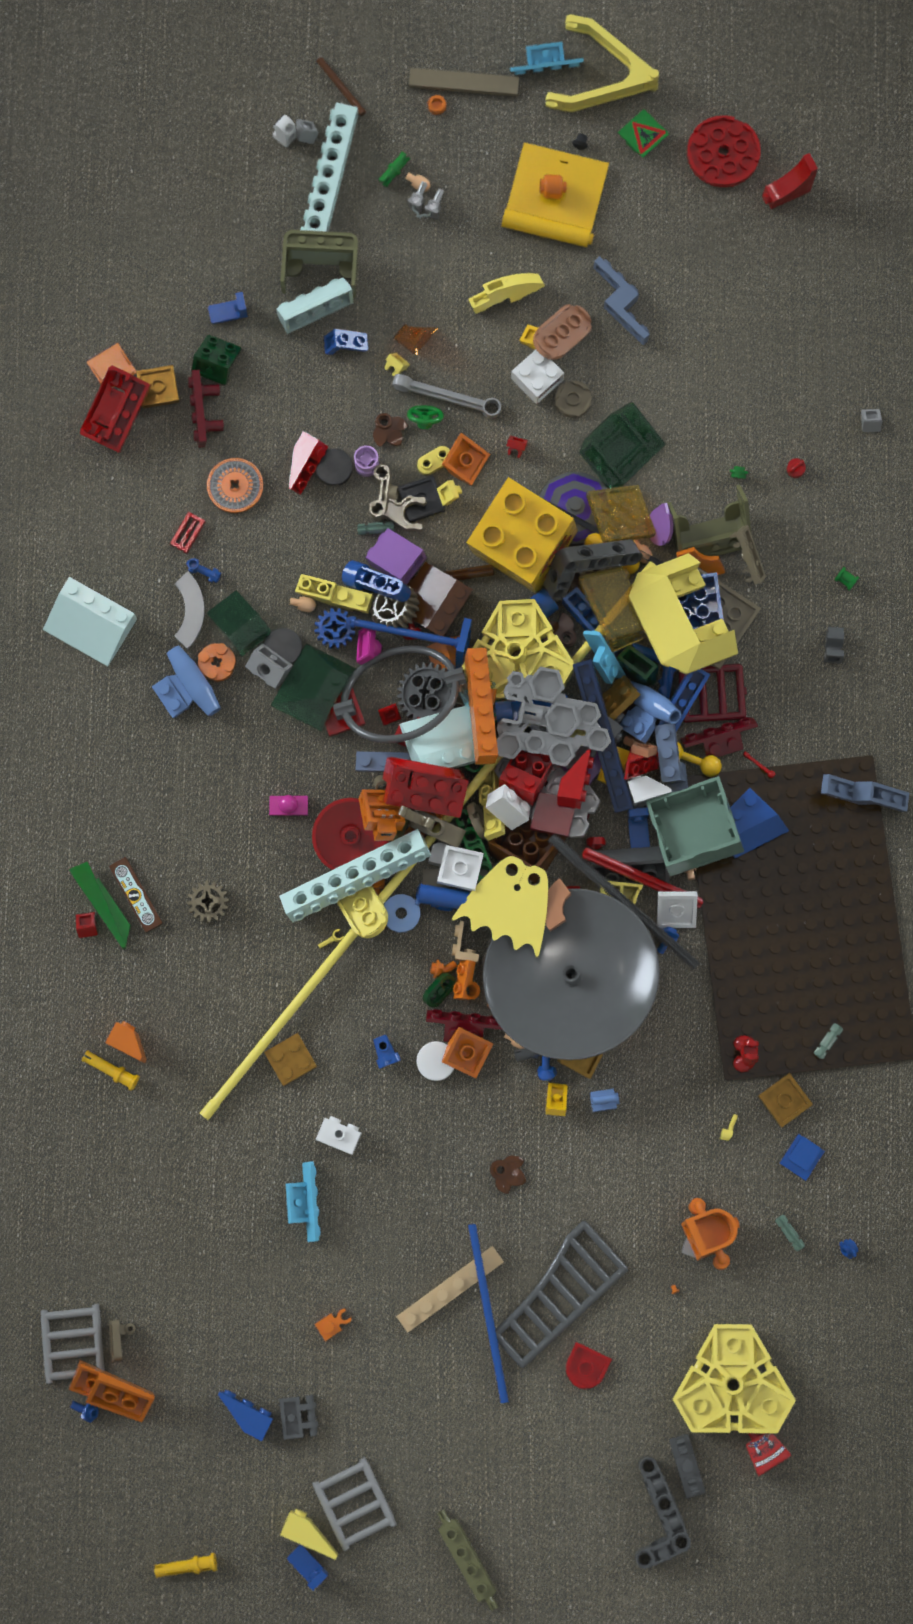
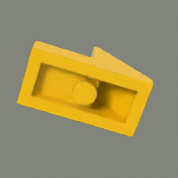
M548 1082L546 1114L554 1116L566 1115L568 1084Z

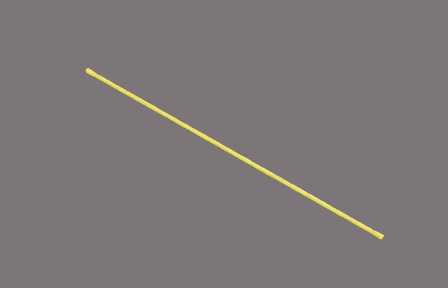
M649 561L642 571L656 565ZM633 584L597 626L595 631L603 635L629 604L630 600L628 597ZM587 641L571 658L575 664L581 662L591 650ZM498 756L495 764H485L467 786L463 806L503 757ZM443 815L441 819L450 823L454 817ZM437 823L431 831L438 833L441 830V824ZM429 835L425 837L428 849L436 840V838ZM417 863L397 872L378 895L383 904ZM352 928L217 1094L201 1110L200 1114L204 1118L209 1120L223 1100L358 935Z

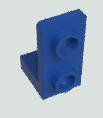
M243 292L235 293L237 300L208 306L211 323L217 324L248 317Z
M334 329L324 336L325 354L332 355L340 349L368 351L366 333Z
M648 808L629 809L627 816L630 848L650 847L647 820L649 816Z
M301 1544L287 1557V1560L308 1581L307 1585L312 1590L329 1574Z

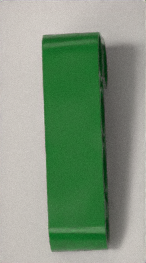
M462 810L461 817H455V826L466 831L462 839L463 847L467 850L484 853L480 870L485 869L490 872L492 865L482 839L476 833L467 810ZM461 818H464V820H467V828H466V829H465L464 822L461 821ZM467 835H473L476 839L473 841H468L465 837ZM479 874L477 884H478L485 876H481V875Z

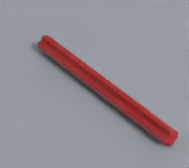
M585 848L582 853L584 859L656 891L687 892L590 848ZM697 897V909H699L703 904L701 897Z

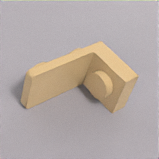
M460 921V925L455 927L454 936L458 937L457 944H453L452 955L455 956V961L472 960L478 964L479 954H475V950L464 949V952H460L464 921Z

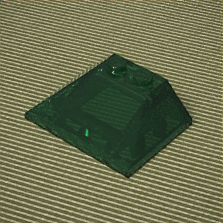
M630 402L611 413L584 439L579 454L612 495H614L666 443L637 406Z
M306 643L271 703V707L322 731L330 717L333 705L357 668Z

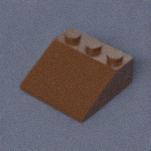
M425 562L410 585L420 602L417 605L419 611L415 612L417 618H412V621L435 635L446 636L472 595L473 589Z
M530 817L527 822L513 830L505 825V834L488 842L489 854L497 860L502 861L506 857L514 856L521 859L526 867L537 866L545 870V872L557 855L559 848L556 849L557 847L548 841L553 834L530 829L532 823ZM559 836L565 842L567 837ZM509 864V865H507V866H509L510 868H512L513 870H515V871L518 872V867H517V865H515V864ZM532 873L528 879L536 883L540 876Z

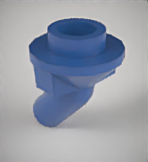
M672 927L662 928L664 932L668 933L669 937L671 936L673 940L677 941L679 934L676 933V929ZM661 943L657 951L664 954L667 949L666 944L663 945Z
M542 1056V1066H539L537 1070L538 1077L544 1081L552 1080L557 1075V1070L555 1067L550 1066V1058Z
M73 1400L70 1406L71 1409L82 1413L81 1418L86 1422L95 1420L99 1413L98 1407L88 1403L84 1406Z

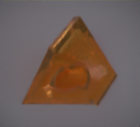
M404 324L393 338L410 352L417 355L438 328L412 327Z

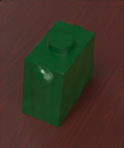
M629 644L617 657L620 666L625 674L635 682L646 686L653 685L658 676V665Z

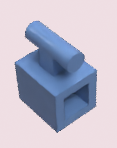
M614 1089L589 1093L592 1113L613 1110L617 1108V1104H620L618 1092L614 1093Z

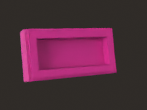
M362 628L358 631L356 662L360 665L370 661L382 651V644L375 639L376 630Z
M269 796V815L308 816V796Z

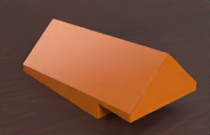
M82 1360L79 1361L69 1388L73 1392L88 1396L86 1400L88 1404L139 1422H143L155 1398L153 1392Z

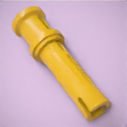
M89 1050L85 1052V1055L91 1059L83 1056L82 1062L113 1077L115 1083L119 1082L127 1086L130 1091L135 1088L140 1078L139 1075L127 1072L125 1067L120 1066L118 1068Z
M215 1553L204 1557L196 1555L192 1559L155 1564V1576L159 1578L190 1572L200 1574V1572L208 1570L216 1572Z

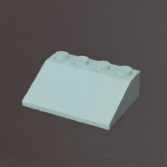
M69 577L55 601L43 630L108 667L137 618L133 612Z
M469 705L452 709L448 716L431 731L417 738L405 741L411 761L453 769L475 763ZM439 713L401 723L402 734L424 726Z

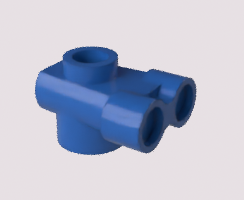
M387 1035L373 1039L378 1056L376 1062L379 1069L401 1061L398 1052L395 1053ZM385 1042L387 1047L380 1049V1043Z

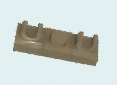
M745 525L737 532L732 533L730 538L736 537L739 542L733 545L734 548L742 547V559L747 564L742 573L749 572L751 574V577H748L745 581H753L754 585L760 584L766 578L749 526Z

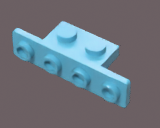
M562 42L526 46L528 65L511 67L510 71H515V75L525 74L527 69H533V72L544 71V67L550 66L551 70L562 69L564 64H569V67L580 66L579 62H584V59L564 60Z
M595 630L584 631L583 636L595 654L592 662L604 682L612 684L615 678L626 676L602 634Z
M314 1162L302 1163L303 1182L286 1184L288 1224L306 1222L308 1242L319 1241L321 1233L318 1225L319 1208L316 1202L318 1189L315 1186L316 1168Z

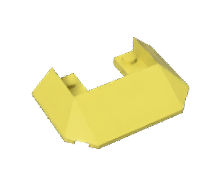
M689 553L638 572L628 597L661 665L673 667L686 675L738 654L735 631H728L723 618L693 629L678 599L706 586L698 570L701 562Z

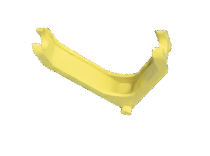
M567 15V30L590 35L626 65L630 73L622 82L574 96L549 92L546 96V106L548 108L575 112L658 89V70L651 68L593 19Z

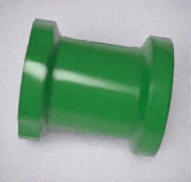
M843 567L834 581H839L850 591L859 577H855L846 570V567Z

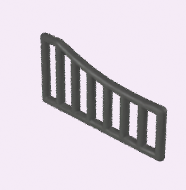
M586 1221L580 1222L566 1236L553 1262L534 1290L495 1329L498 1343L520 1368H525L628 1271V1267ZM582 1231H585L617 1266L618 1270L614 1274L609 1276L575 1239ZM570 1245L603 1280L604 1283L596 1290L565 1257ZM560 1263L589 1294V1297L584 1302L580 1303L554 1275ZM549 1281L575 1309L569 1316L566 1317L543 1292ZM537 1297L560 1322L552 1331L530 1307ZM523 1313L546 1336L539 1344H536L516 1322ZM509 1327L531 1349L524 1358L501 1335Z

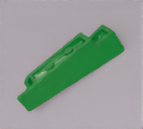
M84 862L69 869V872L117 942L125 950L131 925L100 879L95 878L89 863Z

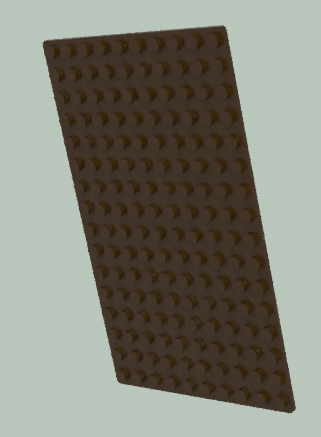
M868 755L766 767L768 770L775 772L773 778H770L761 768L720 772L714 776L720 777L730 807L751 788L779 815L789 832L758 846L736 859L730 856L696 868L699 895L703 899L701 910L724 1079L731 1081L913 1059V1023L881 805H858L821 794L823 774H830L853 782L873 781L877 783L873 756ZM704 774L687 776L688 787L714 777H708ZM834 1023L838 1024L843 1028L840 1036L837 1035L838 1039L831 1049L826 1051L827 1055L824 1059L815 1056L814 1051L817 1047H820V1042L827 1032L831 1031L832 1025ZM741 1035L752 1037L759 1042V1060L747 1072H739L733 1066L734 1059L741 1055V1052L734 1048V1040Z

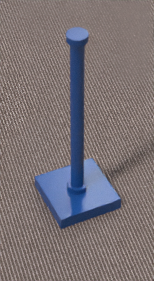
M352 616L350 627L355 628L356 626L455 646V668L457 669L462 667L467 648H469L472 619L464 618L460 637H457V639L400 627H387L385 624L360 620L355 616Z

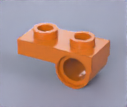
M460 961L457 967V981L453 988V999L471 1000L479 996L480 987L477 983L472 982L475 961ZM467 987L469 988V995L466 992Z

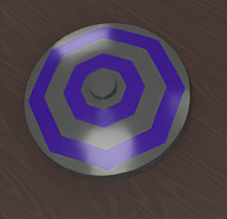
M567 472L558 475L546 484L539 496L606 531L610 524L613 510L611 496L607 488L597 478L589 474ZM575 523L578 532L569 546H582L586 537L594 532Z

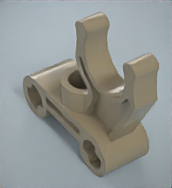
M385 464L377 465L373 472L377 483L380 485L379 499L373 501L369 506L372 518L378 522L387 518L405 531L422 532V524L409 523L406 521L404 514L411 505L425 506L427 503L425 497L408 496L401 502H397L399 488L398 486L391 485L392 474L389 467ZM385 472L386 476L380 477L379 474ZM378 508L383 509L378 514L374 513V511H378Z
M402 805L398 812L399 816L409 820L407 826L415 830L419 829L420 832L453 847L459 848L466 833L465 830L424 811H412ZM434 823H440L441 830L438 833H433L431 829Z

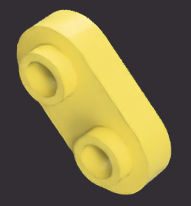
M439 446L420 457L417 462L419 473L428 476L443 468L442 463L450 449L446 446ZM440 453H445L446 456H445V457H440L439 454H440ZM429 462L430 465L428 467H425L423 463Z

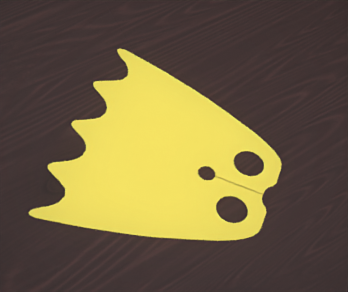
M509 856L500 861L477 884L475 891L468 895L467 901L459 907L452 920L467 916L470 918L472 931L482 926H487L492 931V939L494 941L503 935H508L513 941L515 950L524 944H530L534 949L535 956L538 957L547 915V874L542 868L537 866L526 867L521 859ZM507 865H517V874L514 876L508 875L506 873ZM532 873L540 876V882L535 886L528 882V877ZM516 884H519L521 887L519 891L514 890Z

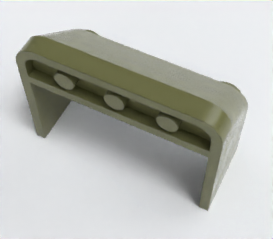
M289 230L285 233L280 279L282 294H286L287 277L300 275L303 264L339 265L341 277L351 280L353 297H356L358 275V239L356 235L346 232Z
M736 485L738 501L731 502L725 507V517L689 525L685 516H677L671 502H667L673 518L672 536L677 552L695 547L703 555L718 556L742 550L741 546L733 547L736 542H739L738 538H730L732 533L737 532L745 525L749 526L751 532L748 499L740 485Z

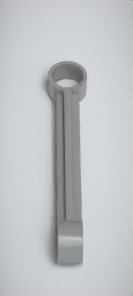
M395 374L392 387L398 391H411L482 411L483 415L488 419L497 418L501 412V403L496 398H488L484 401L417 382L402 374ZM489 403H494L497 405L498 411L490 414L485 410V406Z

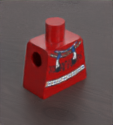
M748 1433L752 1441L746 1444V1449L758 1477L791 1457L790 1452L773 1433Z

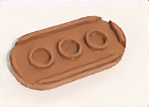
M571 304L563 306L534 333L533 344L535 349L547 359L557 360L562 358L591 331L590 315L581 306H571Z

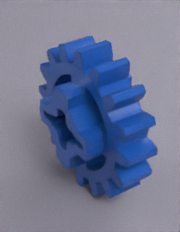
M331 608L330 613L324 610V617L319 615L318 619L320 622H315V626L318 627V629H315V634H320L317 636V640H323V646L329 644V649L336 645L338 650L341 644L346 647V641L352 642L350 635H355V631L351 630L354 628L350 627L352 616L347 618L348 612L345 611L342 614L341 608H338L337 612H334V609ZM337 617L343 619L345 622L339 621ZM333 626H337L336 632L333 631ZM343 633H346V635L340 639L341 635ZM329 635L333 640L328 639L326 636Z

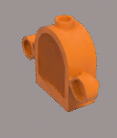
M695 1198L689 1203V1211L696 1216L686 1219L681 1224L696 1256V1260L715 1254L713 1258L714 1267L718 1270H724L729 1266L730 1258L723 1250L735 1240L738 1228H740L739 1221L736 1217L722 1209L705 1211V1202L701 1198Z

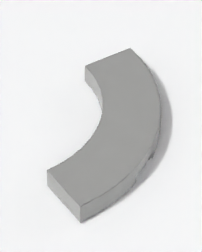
M187 571L175 583V586L184 598L185 617L174 637L189 650L201 632L205 616V605L198 583Z

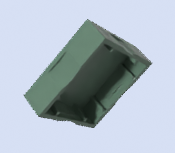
M719 776L694 784L684 790L670 792L646 801L670 877L745 852Z

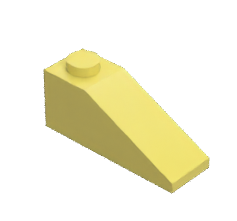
M299 1509L291 1510L280 1535L336 1560L337 1551L311 1519L306 1517L307 1513Z

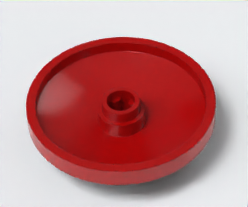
M342 798L328 804L317 816L312 830V843L315 853L320 861L331 870L389 843V841H374L373 831L364 830L358 798Z

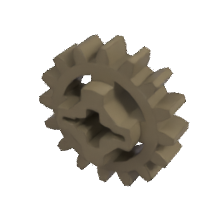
M205 881V886L198 883V889L192 888L194 894H188V897L192 899L187 902V905L192 906L189 912H195L193 916L195 919L200 916L202 923L205 919L208 920V923H211L212 918L219 921L218 916L224 917L223 910L229 909L225 903L230 901L228 898H224L228 893L226 891L221 892L223 886L220 885L217 888L216 882L209 885V882ZM211 890L216 891L220 897H214ZM203 891V895L200 898H197V896ZM208 896L213 901L210 903L209 909L204 903L207 901ZM217 906H220L219 909L215 913H213V910ZM196 907H202L205 910V914L199 912Z

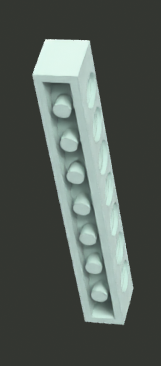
M336 103L335 109H331L330 126L327 125L325 132L327 140L326 143H322L321 153L323 155L322 159H318L317 163L318 175L313 178L312 187H314L313 193L309 194L308 198L309 210H305L304 221L306 222L304 227L301 226L300 230L329 232L358 118V107ZM340 123L345 124L343 127H338L337 125ZM335 140L341 141L339 144L333 143ZM330 157H336V158H337V159L334 160V161H330V160H329ZM325 174H332L329 178L324 177ZM323 190L328 191L327 194H320ZM318 207L324 208V210L320 212L316 211L315 209ZM313 224L320 225L318 228L315 229L311 227Z
M416 829L280 895L283 908L292 922L302 920L304 917L318 912L330 904H335L363 888L370 887L382 879L389 878L394 873L405 870L417 862L424 861L431 856V853L419 829Z

